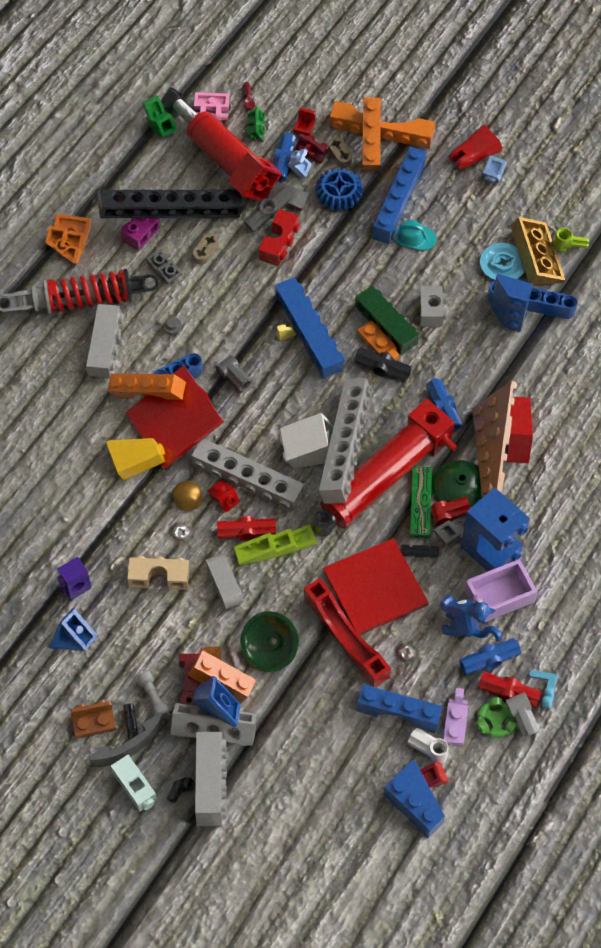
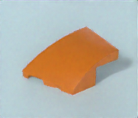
M56 214L54 226H49L45 243L77 265L88 239L92 220L90 218Z

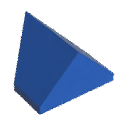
M72 608L59 622L49 648L85 651L97 639L98 635L81 615Z

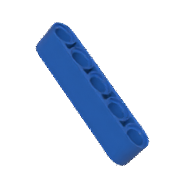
M495 281L489 285L488 300L491 303ZM532 287L527 311L570 319L575 315L578 301L572 295Z

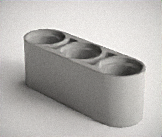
M222 553L206 559L207 570L224 609L226 610L244 603L242 593L225 554Z

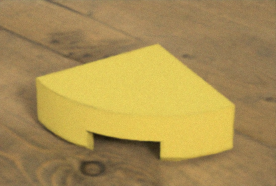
M277 326L279 342L296 336L293 327Z

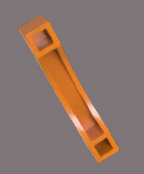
M335 101L330 114L329 127L336 130L363 134V114L352 104ZM420 118L403 123L381 122L380 138L430 149L436 122Z

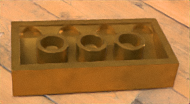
M518 217L510 226L528 282L539 285L563 283L565 278L547 224L541 221Z

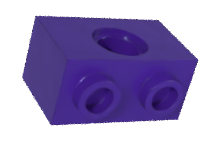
M78 557L57 568L59 575L57 580L64 596L68 595L73 600L91 589L88 571Z

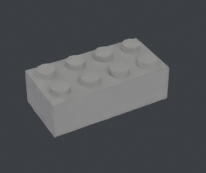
M196 732L195 815L197 826H222V819H226L227 746L226 739H222V732Z

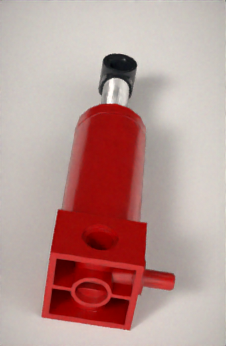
M169 87L162 97L161 103L166 108L176 111L189 123L187 136L230 176L228 182L240 194L262 202L282 173L269 160L256 156L210 112L204 111L197 114L184 102V96L179 91Z

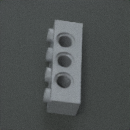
M176 703L172 713L171 735L196 738V732H222V739H226V743L253 746L257 714L239 712L238 725L233 727L207 714L198 706Z

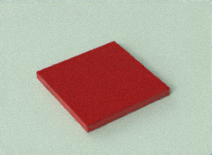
M184 365L173 373L186 382L182 400H166L161 397L146 395L125 412L143 439L154 438L157 444H162L165 454H163L165 462L161 463V466L164 469L168 468L224 423V420Z
M394 538L323 567V571L347 618L359 635L424 608L429 604Z

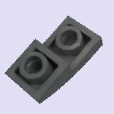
M276 182L268 198L281 186H284L293 195V199L287 205L302 211L309 193Z
M162 249L146 258V262L167 284L183 274L173 260L170 261Z

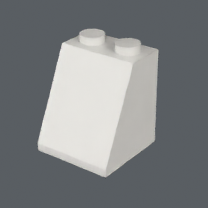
M320 413L280 428V442L284 447V461L293 468L325 464L334 425Z

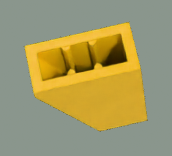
M154 438L109 440L106 442L117 473L123 480L165 462L163 454H165L164 448L161 443L157 444Z

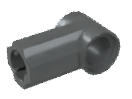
M232 355L215 366L218 374L223 379H228L239 392L245 391L252 383V379L240 368L238 361Z

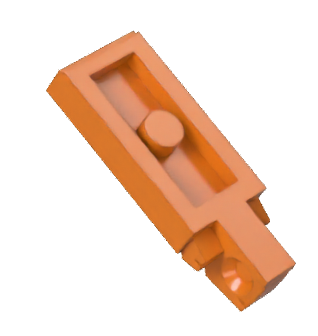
M372 320L357 330V334L375 353L385 352L390 354L394 360L399 361L400 355L396 351L395 344Z

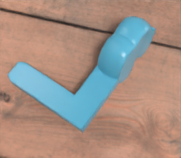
M531 670L529 677L548 680L542 700V707L551 708L558 674Z

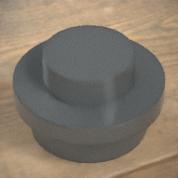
M171 317L164 321L163 328L169 335H176L181 330L182 324L179 319Z

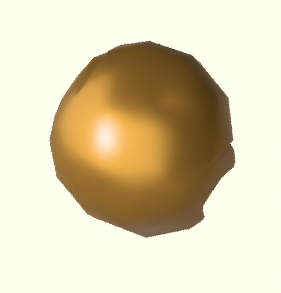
M191 480L182 481L174 488L173 498L180 510L192 511L201 505L203 495L197 483Z

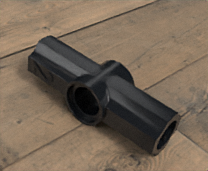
M361 347L358 349L354 359V363L372 369L373 373L377 376L386 377L388 375L404 382L408 380L412 370V366L394 360L388 353L381 352L377 354Z

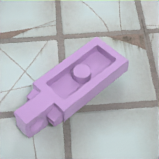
M456 688L455 699H449L443 740L447 744L464 746L468 701L463 700L464 689Z

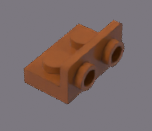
M100 700L92 705L80 704L70 709L76 739L116 731L111 701Z

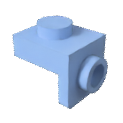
M306 149L294 151L288 163V166L301 179L307 176L312 165L305 158L307 154Z
M490 155L485 170L482 172L485 180L493 183L495 181L500 182L507 161Z

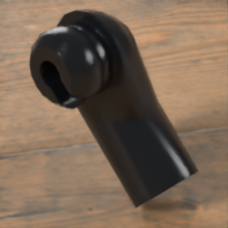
M185 777L174 781L167 800L176 803L180 793L189 791L194 787V780Z

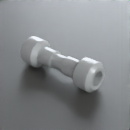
M142 672L136 680L139 686L144 688L146 694L149 695L153 706V715L155 716L160 713L162 718L166 717L170 710L167 704L162 703L157 695L151 672Z

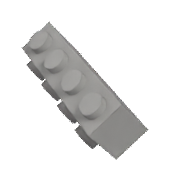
M98 304L86 365L88 376L110 378L111 371L115 370V360L113 359L114 355L117 356L118 344L116 342L120 340L121 329H119V325L123 324L124 319L120 306Z

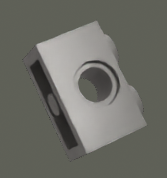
M420 286V326L442 327L443 319L447 317V310L443 308V304H446V293H443L442 286Z

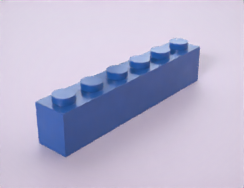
M413 147L409 148L374 223L372 239L387 244L390 243L425 166L426 151Z
M295 277L276 284L275 296L322 378L343 371L344 356L336 349L335 340L329 337L328 329L325 324L321 323L318 311L312 308V302L309 296H305L302 284L298 283Z

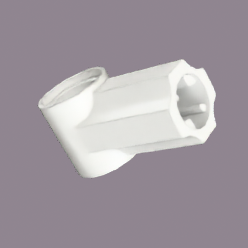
M418 728L413 730L407 742L408 745L429 756L433 762L443 763L447 760L448 744L445 740L441 738L436 739ZM440 748L444 752L438 754L435 753L434 750Z

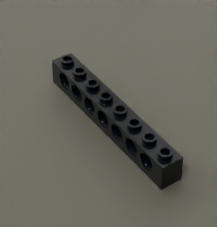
M232 189L100 190L97 201L100 219L240 218L243 209L241 194L237 190Z

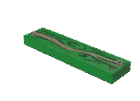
M414 466L412 469L410 537L430 538L432 467Z

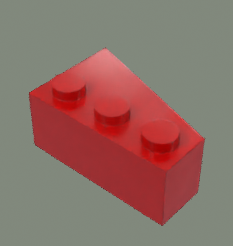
M512 397L515 399V402L510 410L512 424L509 445H506V462L529 463L533 439L530 397Z

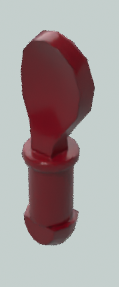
M244 82L242 86L244 97L246 98L244 107L249 111L254 110L255 102L252 99L250 83Z

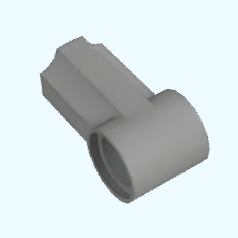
M525 692L506 700L523 737L536 733L539 727Z

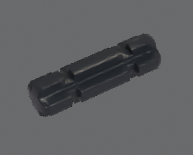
M403 544L401 545V553L403 556L411 554L414 557H427L430 555V557L437 558L439 556V547H428V545H412V547H409V545Z
M133 703L123 705L128 741L139 735Z

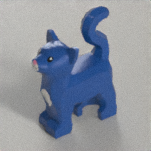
M448 594L440 601L441 610L448 611L446 617H449L451 620L450 626L442 625L444 635L486 638L491 633L497 642L501 640V631L497 627L487 626L483 630L479 629L478 621L485 624L489 614L495 612V609L489 608L483 599H479L476 602L467 599L455 600L452 595Z

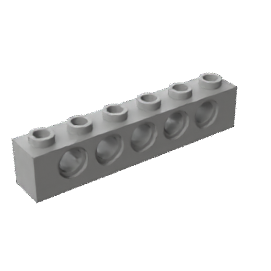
M206 439L199 442L191 455L192 465L196 469L205 470L215 478H222L233 486L244 488L250 494L255 493L268 502L277 503L283 509L294 511L304 494L303 483ZM216 459L217 461L211 462L209 460ZM266 482V483H268V484H266V485H261L260 483ZM278 490H284L285 492L279 493V492H277V491H278Z

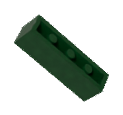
M372 285L355 296V307L369 322L372 320L395 344L396 351L400 355L418 344V330L407 322L403 314H399L395 306L384 298L380 290H376Z

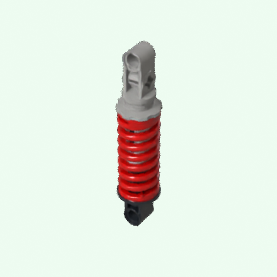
M127 268L120 270L116 275L110 271L108 273V280H106L104 273H99L98 282L94 274L89 275V280H86L81 275L78 282H76L74 277H70L69 283H66L64 278L60 279L59 284L54 279H45L43 286H32L30 291L23 290L0 295V299L7 298L10 303L7 308L0 306V311H19L34 308L35 312L40 309H47L48 313L52 314L57 307L59 311H64L65 305L70 310H74L75 304L80 309L84 308L85 303L90 308L93 307L94 301H97V304H104V297L107 303L112 305L114 296L118 303H132V294L156 290L158 279L152 274L130 277ZM147 278L155 280L153 287L148 288L145 286Z

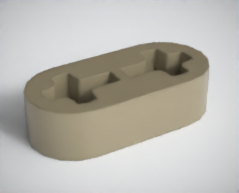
M338 137L330 139L328 150L340 167L350 166L352 163V153L344 141Z
M215 234L204 235L194 249L193 258L197 264H206L217 250L218 237Z

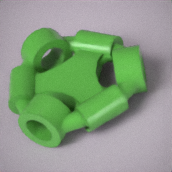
M499 697L490 698L486 704H482L476 715L478 717L476 722L478 731L482 735L488 734L492 738H504V735H512L518 724L515 717L512 716L508 705ZM501 708H502V711H498V712H495V711H491V710H490V709H501ZM484 719H487L492 725V728L490 730L488 724ZM505 719H510L506 729L504 730L501 727L502 723Z

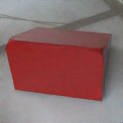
M434 762L420 769L429 788L448 783L441 763Z

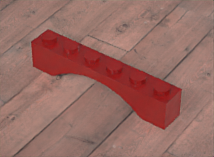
M319 578L304 587V599L370 685L377 687L388 680L391 674L390 666L354 629L322 579Z

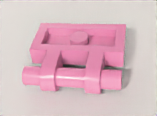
M195 92L194 110H200V113L216 111V113H211L220 122L221 120L228 121V114L221 112L229 110V94Z

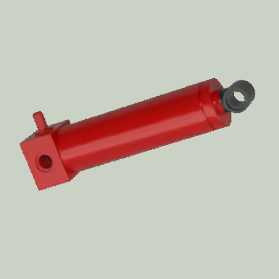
M425 399L408 414L407 425L354 471V479L350 483L351 493L348 494L346 503L324 504L323 500H321L320 505L323 511L317 512L313 518L315 534L325 537L332 532L334 525L342 529L348 527L427 454L430 453L434 457L445 446L451 451H455L457 445L452 442L454 421L428 399ZM320 522H325V523H327V524H326V525H320L319 523H320Z

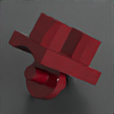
M301 133L298 136L299 140L295 149L298 151L306 149V159L309 157L320 164L323 163L329 146L324 142L321 144L316 142L314 136L310 134L306 136Z

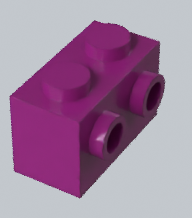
M132 218L121 228L122 241L140 251L161 228L160 218Z

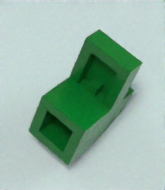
M155 95L142 102L147 115L145 117L146 121L158 136L165 137L177 130L172 115L165 112L159 96Z

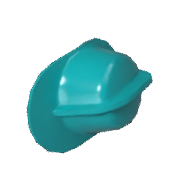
M407 220L400 224L394 233V239L400 246L417 250H429L436 244L435 233L430 228L421 226L415 220Z

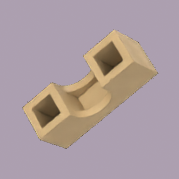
M143 556L129 558L128 585L132 588H149L150 579L154 575L161 574L167 577L168 589L188 590L189 560L183 558L165 559L163 557L153 559Z

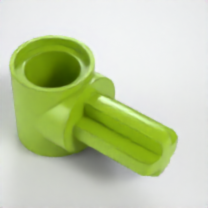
M560 228L557 230L553 245L557 251L561 252L571 249V246L588 248L589 239L573 236L569 229Z

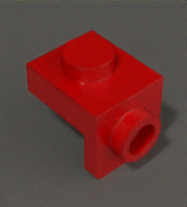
M300 107L298 119L293 128V134L311 135L316 123V112Z
M223 480L215 483L213 487L207 490L209 496L220 503L224 512H228L240 503L234 487Z

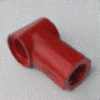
M467 496L451 502L439 501L431 506L437 526L444 524L448 520L452 522L453 519L465 516L471 508Z

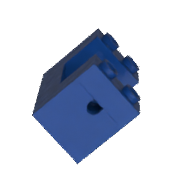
M494 487L467 511L461 548L487 572L516 561L522 556L523 544L516 537L518 535L522 536L527 532L530 518Z

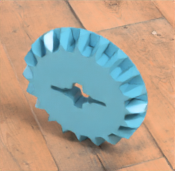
M496 243L487 247L481 254V270L484 272V276H488L490 280H496L497 274L519 279L525 272L518 248L512 244ZM503 261V263H506V266L503 267L500 262Z

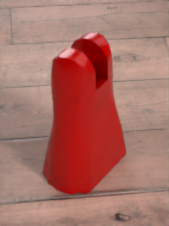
M482 125L462 144L456 147L448 157L452 162H456V167L459 170H462L490 157V155L493 156L502 152V145L486 125Z

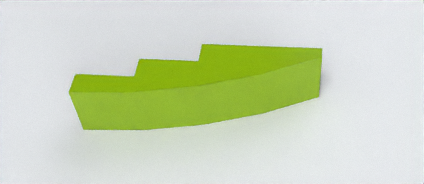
M309 524L294 531L287 529L274 535L268 533L234 546L238 563L243 565L286 555L318 543L313 527Z

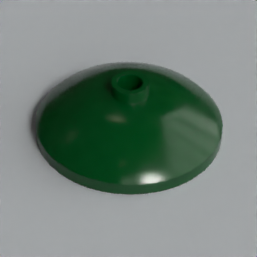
M454 460L442 465L436 471L432 481V491L438 502H451L467 496L470 507H473L482 499L479 466L465 460Z
M273 611L258 613L248 620L242 630L240 638L241 651L246 661L257 670L263 672L282 670L296 656L299 646L297 630L292 621L281 613ZM273 638L277 641L275 645L272 644Z

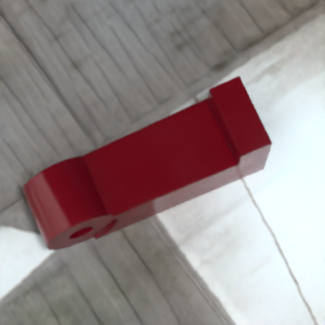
M179 654V667H185L184 694L180 699L181 704L197 706L194 702L195 689L199 686V681L189 677L188 673L199 654Z

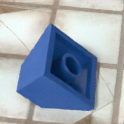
M215 676L195 689L194 702L199 708L233 727L238 725L241 703Z

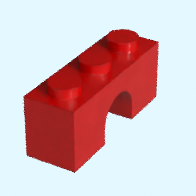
M281 209L278 210L272 222V233L280 236L277 238L265 236L259 248V260L279 266L281 261L286 259L287 249L292 246L294 241L293 236L300 230L299 215Z

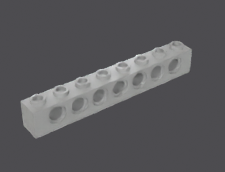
M367 378L345 379L319 487V493L324 504L346 503L348 494L351 493L350 483L354 479V466L357 465L360 438L363 437L366 411L369 410V398L372 396V386L368 384Z

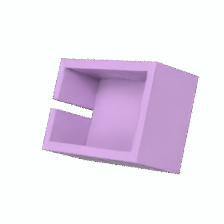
M520 559L466 580L464 588L469 601L476 602L479 599H483L489 608L495 609V612L489 614L486 618V622L534 603L537 596V590Z

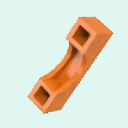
M363 97L362 171L379 172L381 98Z
M111 373L107 391L119 399H135V395L146 394L166 400H182L186 382L175 374Z

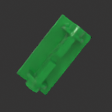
M257 104L255 105V110H250L247 113V125L249 126L247 127V137L250 141L260 138L264 142V134L266 133L264 127L265 114L259 109Z

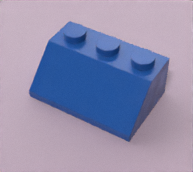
M497 274L491 308L503 327L521 332L527 315L533 284Z

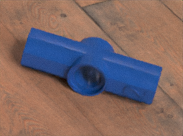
M289 132L281 134L278 149L276 148L274 154V166L282 173L277 181L279 183L287 179L288 163L291 159V154L294 152L296 136Z
M432 379L426 384L432 403L454 421L453 433L457 432L462 428L463 424L456 412L455 401L452 395H448L441 379Z
M515 638L496 645L487 644L481 647L478 652L460 658V668L466 676L483 669H495L504 661L521 655L520 645Z

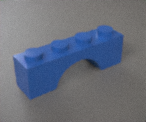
M365 684L362 686L357 702V712L375 717L379 715L397 716L411 722L418 729L436 733L442 710L441 705Z

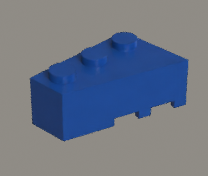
M413 759L385 786L384 796L423 834L430 838L443 825L445 815Z

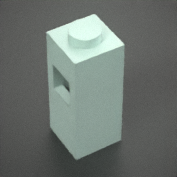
M129 755L111 765L113 775L139 812L154 806L155 801H157L156 793Z

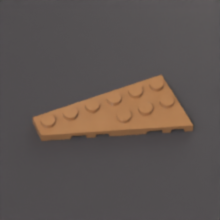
M510 381L472 408L482 498L494 487L501 493L503 491L505 473L502 472L503 462L507 461L505 447L509 445L512 417L510 416V410L515 402L512 395L513 390H516L517 383L514 381Z

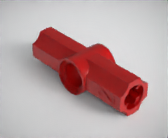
M242 516L238 520L217 521L218 539L239 538L241 541H250L268 533L274 535L276 534L275 518L254 519L251 516Z
M484 671L478 685L479 690L497 695L499 698H502L503 702L525 692L531 707L536 709L541 695L540 690L522 685L519 680L513 677L502 678Z

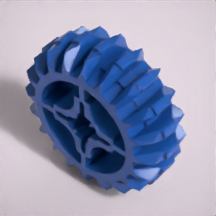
M339 167L338 170L332 168L331 172L326 170L324 174L320 175V179H317L315 192L317 199H319L320 204H324L325 209L330 207L331 211L337 209L339 212L341 209L347 211L348 207L353 209L354 205H358L359 200L362 198L363 187L358 175H354L353 171L348 172L347 168L341 170Z

